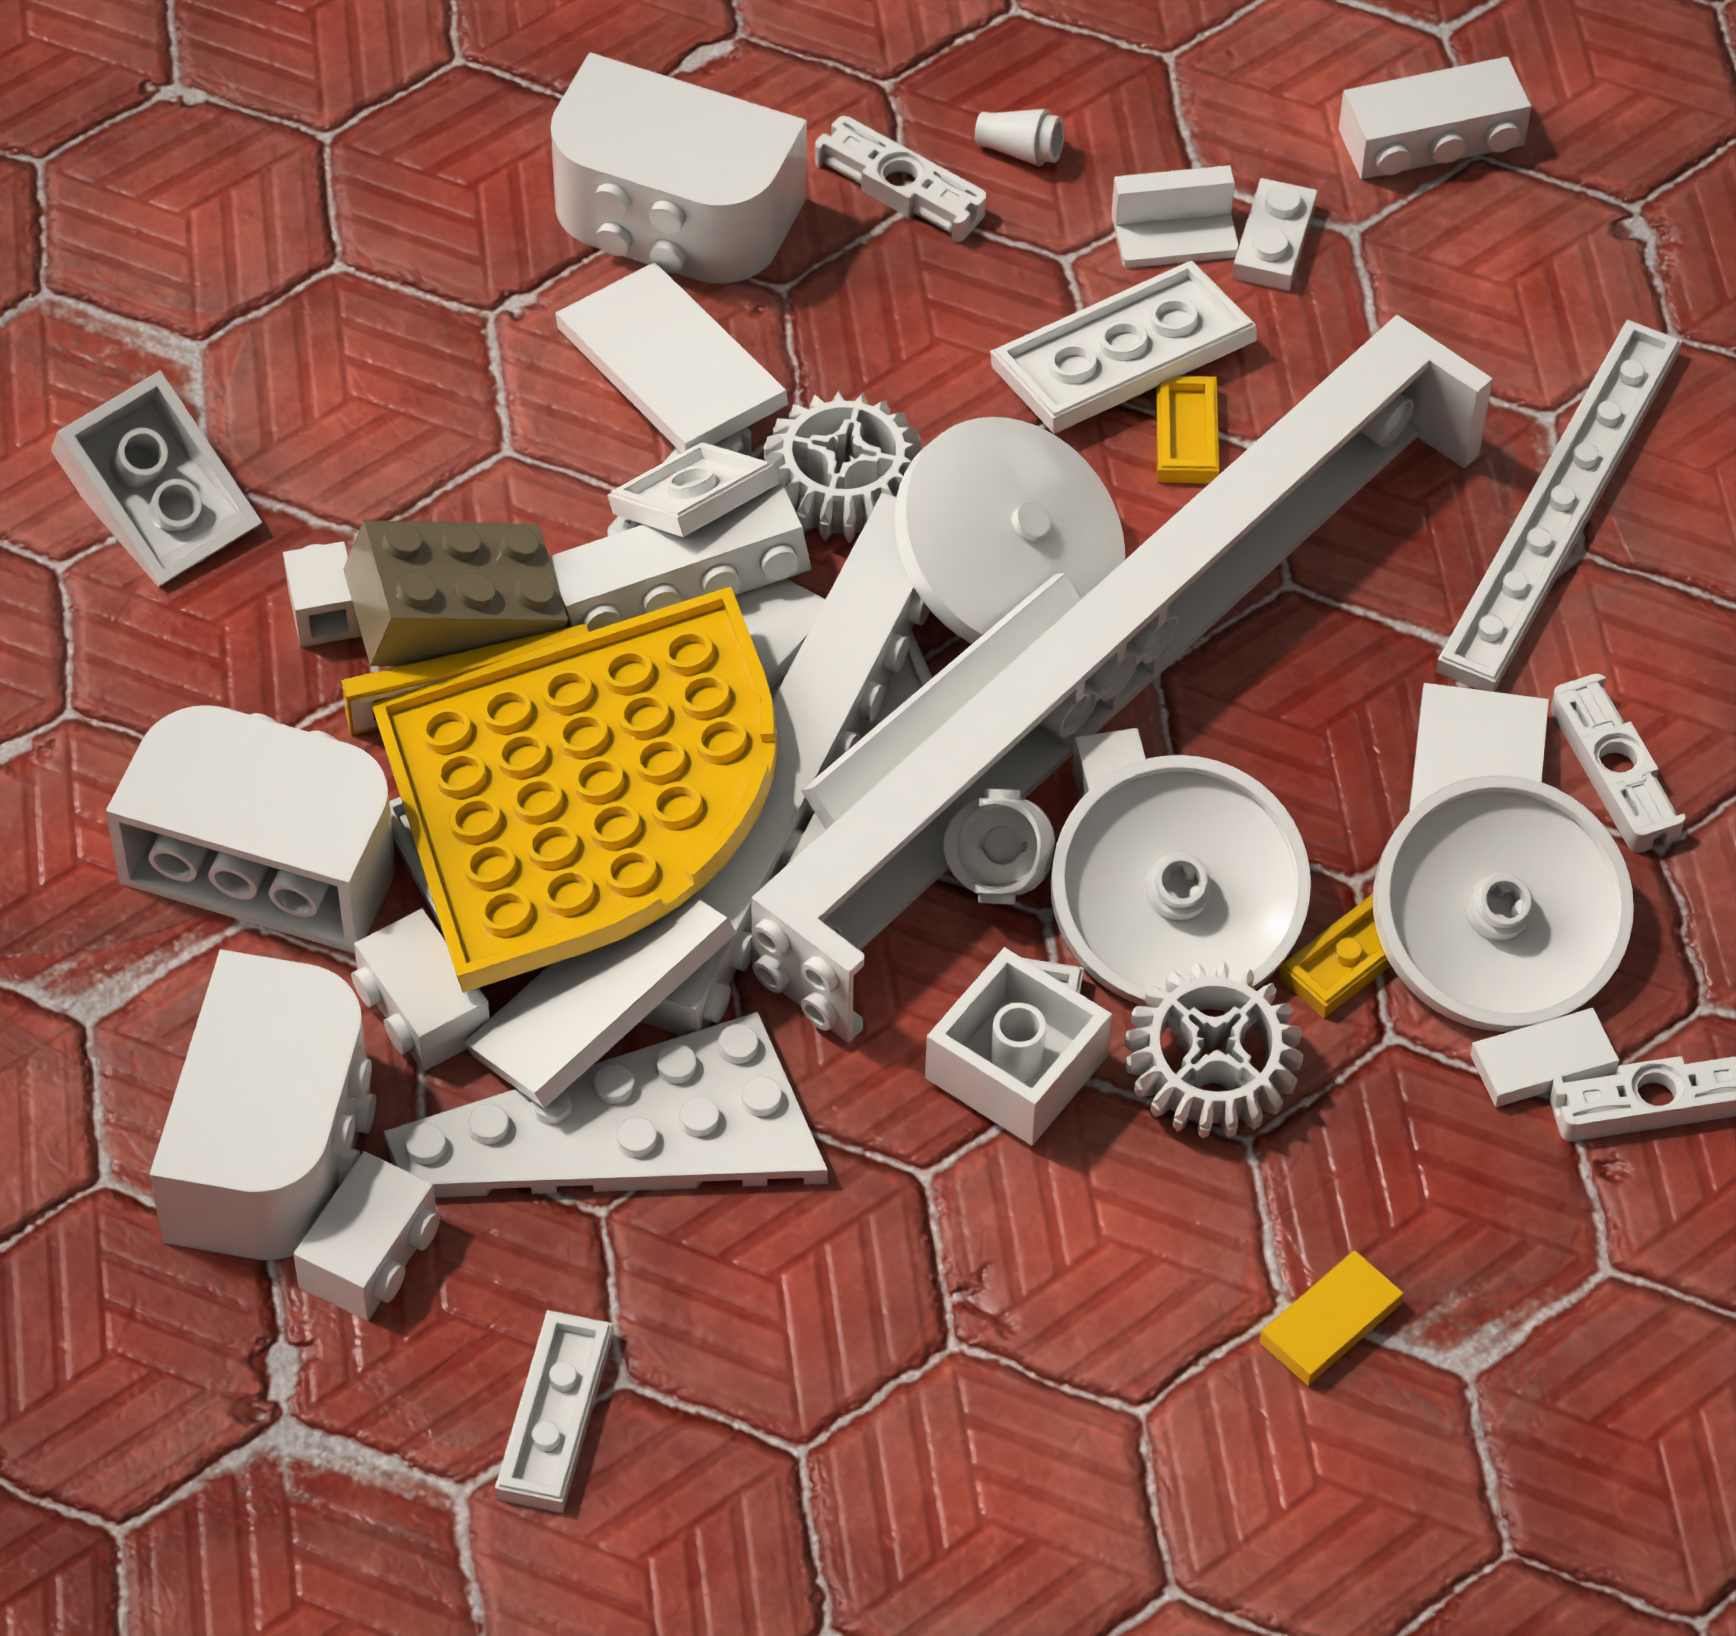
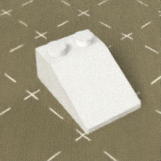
M161 370L57 431L50 451L86 504L158 588L262 524L261 519Z

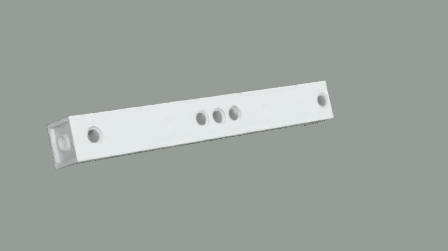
M1399 315L1394 316L751 897L752 969L758 980L768 990L774 993L782 992L802 1008L805 1016L816 1027L824 1031L830 1029L849 1043L863 1029V1018L853 1011V978L864 966V954L860 950L949 869L943 851V842L948 824L956 812L968 802L978 797H983V788L1021 790V799H1025L1074 754L1075 737L1096 734L1414 439L1418 437L1465 469L1480 454L1493 378Z

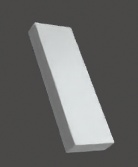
M547 1310L495 1486L496 1500L559 1513L564 1512L614 1336L613 1323Z

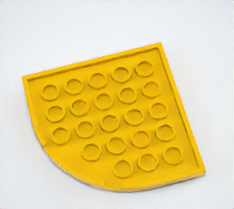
M731 586L371 703L462 993L619 941L651 925L679 907L703 888L728 863L745 841L762 811L771 788L777 762L778 731L776 712L765 672Z

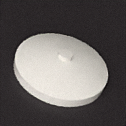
M982 417L954 425L942 432L916 455L905 471L900 483L895 505V533L905 571L916 592L930 611L945 626L971 644L1051 576L1066 572L1077 592L1083 598L1125 560L1123 530L1117 510L1105 485L1088 462L1076 450L1051 432L1036 425L1004 417Z
M1166 755L1144 759L1116 770L1093 786L1080 799L1070 813L1060 833L1051 867L1050 886L1052 906L1059 931L1075 959L1084 967L1087 973L1111 992L1128 1001L1148 1007L1145 995L1152 985L1167 991L1165 985L1166 976L1173 970L1181 975L1186 982H1189L1191 967L1197 962L1205 969L1207 977H1215L1218 965L1225 961L1230 970L1228 978L1236 981L1240 980L1242 973L1251 969L1255 975L1252 988L1254 990L1257 989L1283 964L1300 935L1310 901L1311 878L1307 851L1301 834L1286 808L1265 786L1245 772L1216 760L1199 756Z
M1509 775L1472 777L1445 786L1426 797L1404 817L1390 837L1382 852L1374 880L1373 914L1376 930L1383 951L1398 977L1411 992L1436 1012L1456 1022L1482 1030L1510 1032L1578 1011L1603 988L1618 968L1625 954L1633 925L1634 903L1630 875L1624 858L1608 830L1593 813L1570 795L1540 781Z

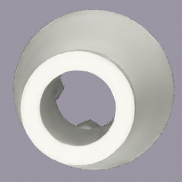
M1049 109L999 113L982 111L978 116L975 127V142L977 146L988 147L1037 166H1042L1045 161L1057 162L1062 152L1065 136L1064 120L1061 116L1052 115Z

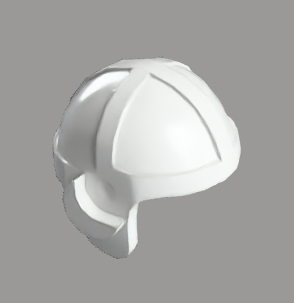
M983 788V797H978L965 804L950 820L944 834L943 851L947 865L953 875L965 887L978 893L979 903L1015 904L1016 895H1023L1035 889L1047 877L1052 867L1056 841L1048 816L1033 802L1021 799V790Z

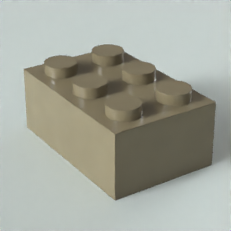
M364 520L343 568L370 666L408 665L564 629L568 622L539 524Z

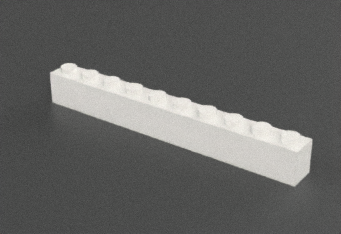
M881 493L773 699L778 731L777 762L771 788L758 819L745 841L728 863L703 888L693 895L726 916L737 933L640 1021L642 1023L678 1036H683L707 1028L710 1021L718 1023L722 1019L730 1000L731 987L729 984L737 969L745 971L752 961L751 897L787 866L815 813L801 790L860 740L858 733L865 719L873 721L881 708L885 693L883 683L889 672H899L904 664L909 649L908 635L915 623L922 625L929 615L930 609L913 587L899 554L895 533L896 497Z

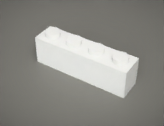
M779 479L780 484L685 537L647 525H641L549 556L568 617V627L586 624L590 632L730 586L736 596L812 570L803 527L781 479Z

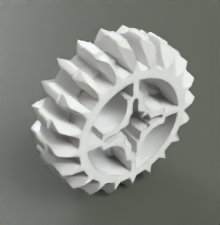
M838 390L832 402L825 403L814 394L809 404V409L793 404L792 410L789 413V419H777L776 426L773 428V435L767 436V442L764 445V461L775 465L778 479H781L803 527L804 534L817 528L820 530V535L824 542H826L833 533H839L844 535L850 545L855 533L862 532L881 493L897 497L905 471L923 447H921L918 429L909 428L905 412L890 415V408L886 400L874 406L868 405L864 393L856 401H845Z
M1225 961L1218 965L1215 977H1207L1205 969L1197 962L1191 967L1189 982H1186L1181 975L1173 970L1166 976L1165 985L1167 991L1152 985L1145 995L1148 1007L1137 1006L1134 1008L1131 1022L1136 1028L1126 1032L1124 1046L1134 1052L1126 1058V1071L1129 1074L1141 1075L1135 1082L1134 1087L1137 1097H1147L1156 1094L1150 1109L1154 1117L1163 1115L1169 1109L1175 1111L1172 1126L1176 1132L1186 1127L1188 1119L1198 1121V1135L1202 1139L1209 1136L1212 1123H1221L1222 1131L1230 1139L1236 1135L1238 1118H1241L1247 1126L1255 1130L1262 1123L1261 1109L1276 1115L1283 1105V1099L1280 1094H1292L1294 1092L1297 1078L1292 1072L1299 1070L1303 1062V1054L1293 1048L1300 1044L1302 1037L1301 1029L1299 1026L1286 1025L1291 1020L1293 1013L1290 1003L1271 1006L1277 991L1274 984L1265 985L1258 991L1254 990L1252 984L1255 975L1251 969L1242 973L1239 981L1229 979L1230 970ZM1212 1009L1227 1013L1222 1016L1212 1017L1206 1016L1198 1010ZM1251 1027L1261 1039L1266 1053L1267 1064L1261 1073L1250 1064L1251 1056L1241 1046L1246 1032ZM1167 1028L1178 1036L1176 1044L1186 1053L1182 1060L1181 1069L1176 1074L1168 1066L1160 1045V1038ZM1227 1041L1225 1053L1215 1050L1210 1055L1205 1054L1201 1058L1203 1047L1211 1051L1218 1045L1222 1046ZM1216 1083L1221 1084L1230 1091L1213 1092L1199 1088L1205 1084Z

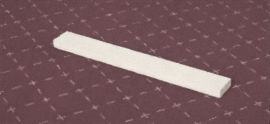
M1628 319L1626 320L1439 656L1436 673L1478 690L1495 692L1680 353L1682 340Z

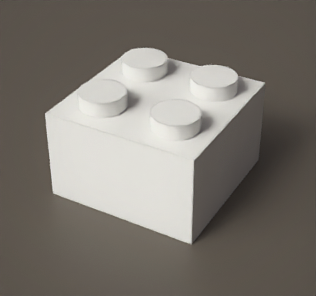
M1004 947L927 1035L925 1078L1033 1146L1108 1057L1112 1013Z

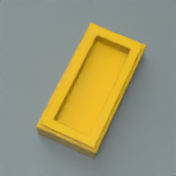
M1171 377L1161 382L1155 388L1157 483L1210 484L1219 475L1217 377Z
M1354 1250L1261 1330L1259 1343L1309 1386L1396 1310L1402 1303L1403 1292Z

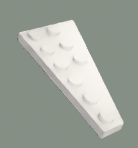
M758 1012L593 1064L545 1108L520 1090L514 1089L384 1131L385 1145L393 1165L433 1183L435 1197L487 1196L492 1189L531 1187L532 1194L557 1193V1186L593 1185V1192L698 1188L703 1181L742 1180V1187L767 1186V1179L804 1178V1184H828L827 1167Z

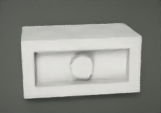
M1231 166L1114 177L1111 216L1122 265L1125 268L1185 263L1191 260L1195 262L1236 257L1239 245L1231 216L1234 192Z

